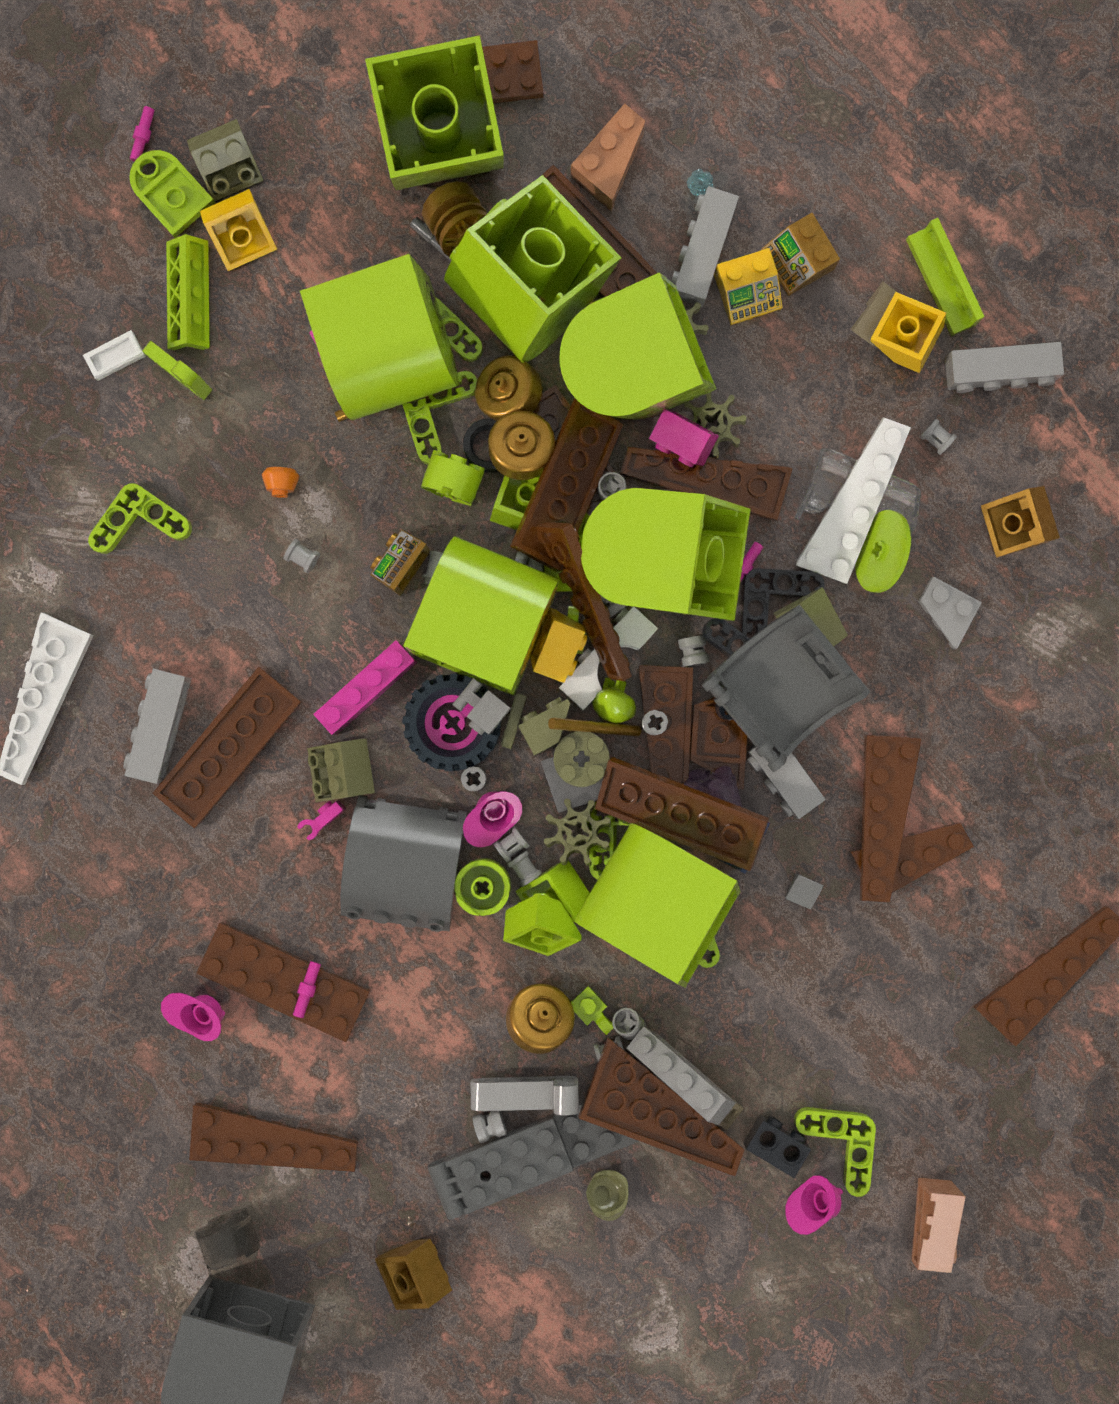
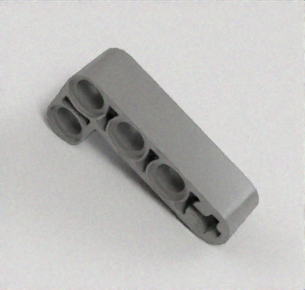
M575 1076L497 1077L470 1080L471 1110L554 1109V1114L574 1115L579 1113L578 1078Z

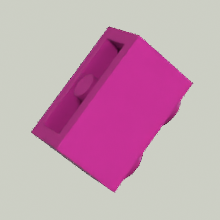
M664 409L649 439L657 443L655 448L666 454H670L672 451L680 456L678 459L680 462L693 467L694 464H705L719 435L673 410Z

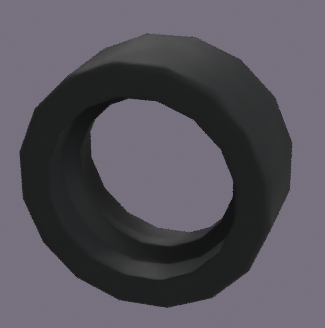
M483 418L474 422L467 429L463 438V450L468 462L484 468V473H495L498 470L492 461L481 460L475 454L473 442L480 432L492 429L493 425L497 422V420L492 418Z

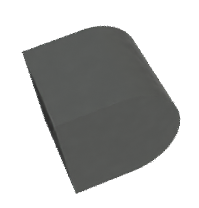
M209 1276L182 1315L162 1387L161 1404H283L299 1366L315 1305Z

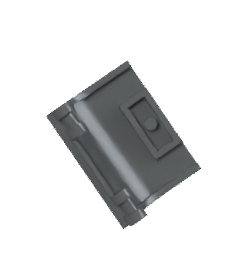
M800 605L786 612L755 634L722 662L701 684L706 692L710 691L713 694L715 703L719 707H724L757 747L755 751L760 757L764 756L769 762L767 766L772 772L780 769L786 763L790 753L815 729L843 709L865 699L870 693L869 689Z
M359 795L352 816L344 856L340 894L341 916L354 920L360 918L374 920L381 924L388 922L401 924L408 928H428L435 932H450L454 887L463 838V824L468 811L459 810V812H453L445 807H440V810L386 803L387 799L384 798L372 800L368 799V796Z

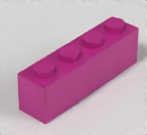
M394 641L313 715L331 735L339 734L418 662L400 642Z

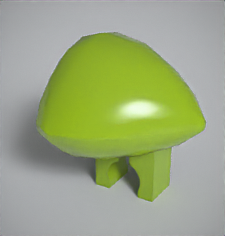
M605 678L602 690L592 700L593 709L605 721L619 724L634 717L636 713L635 700L624 693L625 681L616 680L615 684L610 678Z

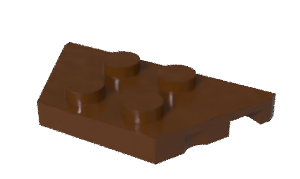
M715 697L694 705L690 761L735 788L744 790L747 735L734 720L727 721L718 717L715 711Z

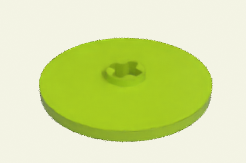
M884 510L877 513L872 521L855 563L857 579L860 585L867 591L881 593L890 589L898 581L905 569L910 553L911 533L909 524L901 513L893 510Z

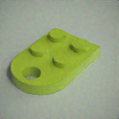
M161 150L146 152L139 156L132 165L130 184L134 193L174 238L179 236L201 216V210L215 204L213 198L178 159L168 152ZM148 163L156 165V169L151 175L143 174V167Z

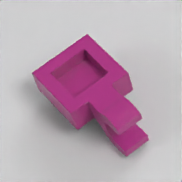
M328 801L318 810L320 815L315 820L305 819L297 827L302 829L305 825H310L312 833L308 835L307 839H314L324 827L343 813L346 808L340 801L335 803Z

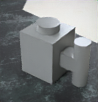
M473 678L452 705L460 711L463 710L467 703L474 708L467 715L472 720L469 726L480 735L484 732L490 735L511 708L489 690L482 698L478 697L476 692L482 685Z

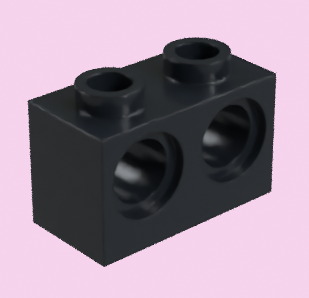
M760 1114L743 1142L746 1150L795 1178L811 1151L810 1146L806 1142L807 1138L794 1129L791 1133L782 1128L784 1124L775 1117L769 1115L766 1118ZM765 1131L773 1132V1137L768 1142L760 1141V1135ZM790 1145L797 1147L794 1155H784L786 1147Z

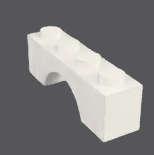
M632 607L630 611L624 608L614 619L618 623L613 629L619 635L620 647L639 650L658 629L635 607ZM589 648L577 660L581 664L576 668L573 675H567L565 683L561 682L562 685L559 687L582 710L602 690L597 676L600 659L595 649L591 651Z

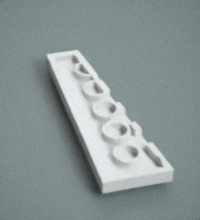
M884 417L882 418L862 451L860 458L850 471L851 473L836 494V498L821 519L822 521L815 533L812 534L797 559V566L843 583H848L911 427Z
M45 613L40 614L31 645L33 649L29 662L27 661L24 671L26 672L24 682L17 696L19 698L15 714L12 715L9 734L6 737L0 758V776L20 785L26 784L94 635Z

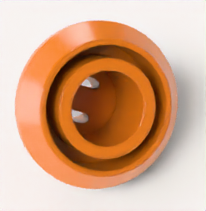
M268 467L262 473L266 490L272 492V497L287 498L288 493H293L300 478L295 469L287 467Z

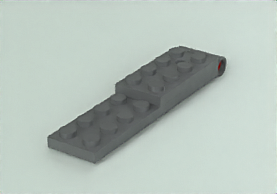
M583 1102L579 1103V1113ZM553 1113L507 1132L506 1136L500 1138L496 1136L487 1142L479 1143L430 1163L427 1168L446 1217L450 1220L574 1171V1168L639 1141L581 1120L578 1117L579 1113L574 1115H556ZM483 1171H488L491 1175L489 1177H483L481 1173Z

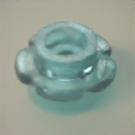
M695 170L691 173V177L687 179V187L697 197L700 194L705 195L707 187H713V177L707 171ZM698 181H703V184L699 185Z

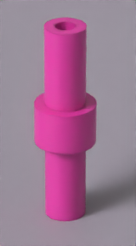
M144 106L139 126H135L133 134L135 141L130 160L134 162L143 154L145 144L149 143L152 133L150 126L155 110Z
M757 542L753 543L743 558L740 582L754 568L752 564L764 548Z
M310 961L304 982H300L297 991L299 997L293 1016L304 1018L310 997L314 996L317 987L314 984L321 966L320 963Z

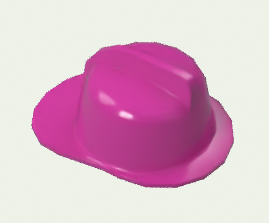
M493 791L484 794L478 800L476 807L465 818L463 835L466 841L475 847L481 848L496 842L519 821L522 814V804L519 798L513 793L506 791Z
M171 993L165 996L161 1002L163 1017L174 1027L203 1041H213L220 1035L221 1021L225 1016V1012L213 997L209 995L192 997L183 993Z
M823 1176L809 1178L787 1200L785 1215L789 1226L793 1231L805 1235L818 1230L840 1212L842 1189L836 1188Z

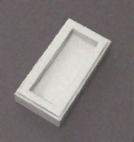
M130 330L84 354L83 357L94 378L99 381L146 357V355L142 352L134 332Z

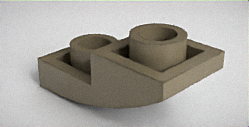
M884 282L880 284L866 303L867 308L851 328L853 332L872 346L874 344L871 342V337L895 292H897Z

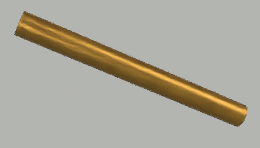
M550 718L548 721L549 728L556 730L637 737L641 734V727L636 725Z

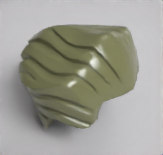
M604 1170L595 1173L587 1187V1200L596 1217L606 1221H613L621 1217L626 1210L628 1203V1181L617 1171Z

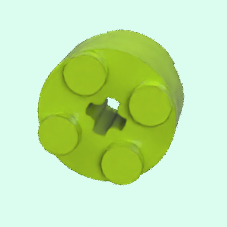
M433 450L421 488L437 496H444L452 499L451 501L471 506L485 469L475 464L466 465L467 459L451 454L449 459L447 454Z
M479 858L469 862L461 869L455 880V895L458 904L469 914L477 916H487L498 912L506 904L511 891V880L507 870L499 862L488 858ZM487 881L489 883L487 887L489 892H478L479 885L476 882L483 883Z

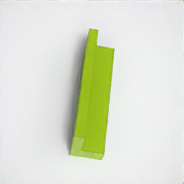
M939 218L933 219L925 229L909 235L906 241L938 309L946 312L945 324L952 337L976 326L985 316Z
M185 234L166 242L167 349L177 350L188 346L204 350L210 348L208 240ZM177 247H179V255H178V257H177V253H176V248H177ZM180 274V281L177 285V278ZM180 301V308L177 313V305ZM180 328V340H177V332Z

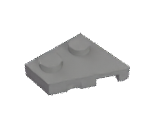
M935 577L930 579L918 601L925 612L929 613L932 617V622L938 630H941L949 641V646L953 649L958 648L982 603Z

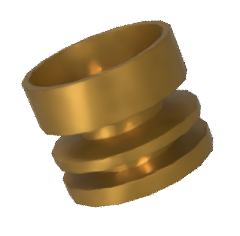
M459 181L447 183L437 188L428 196L422 209V216L431 233L435 235L436 241L443 253L448 257L460 244L466 230L487 214L473 189L467 183Z

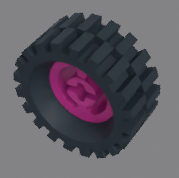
M459 674L435 676L434 679L423 682L419 689H415L411 694L410 702L407 701L406 714L403 716L402 724H405V731H403L405 739L408 740L409 748L412 752L416 753L418 759L423 763L429 764L430 767L445 771L468 769L484 761L497 745V740L501 733V722L490 735L486 732L480 735L472 728L469 736L458 743H449L443 739L445 734H459L456 729L447 728L449 720L445 715L441 716L440 728L437 730L434 728V717L437 711L446 704L454 703L473 678ZM482 685L476 692V695L482 698L488 689ZM467 703L461 712L455 710L447 712L452 718L459 717L460 721L457 724L464 731L467 715L474 707Z

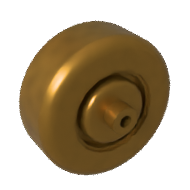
M512 355L502 356L491 361L480 373L475 387V397L479 408L485 415L494 420H499L502 416L514 411L534 412L542 394V382L538 372L526 361L522 363L516 356Z
M530 411L508 413L497 420L490 431L488 439L490 459L500 473L511 479L529 480L538 477L553 454L555 448L554 432L549 423L536 413Z
M542 983L529 985L519 991L510 1002L506 1013V1026L512 1040L523 1050L535 1054L549 1053L560 1047L570 1036L575 1022L574 1009L569 998L560 989Z

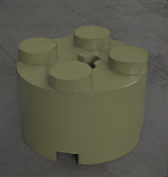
M576 731L566 735L558 743L554 752V766L558 775L566 783L577 787H587L601 780L610 759L609 751L604 741L591 732ZM579 751H584V755L589 756V762H585L584 767H579L578 762L573 761V757L578 756Z

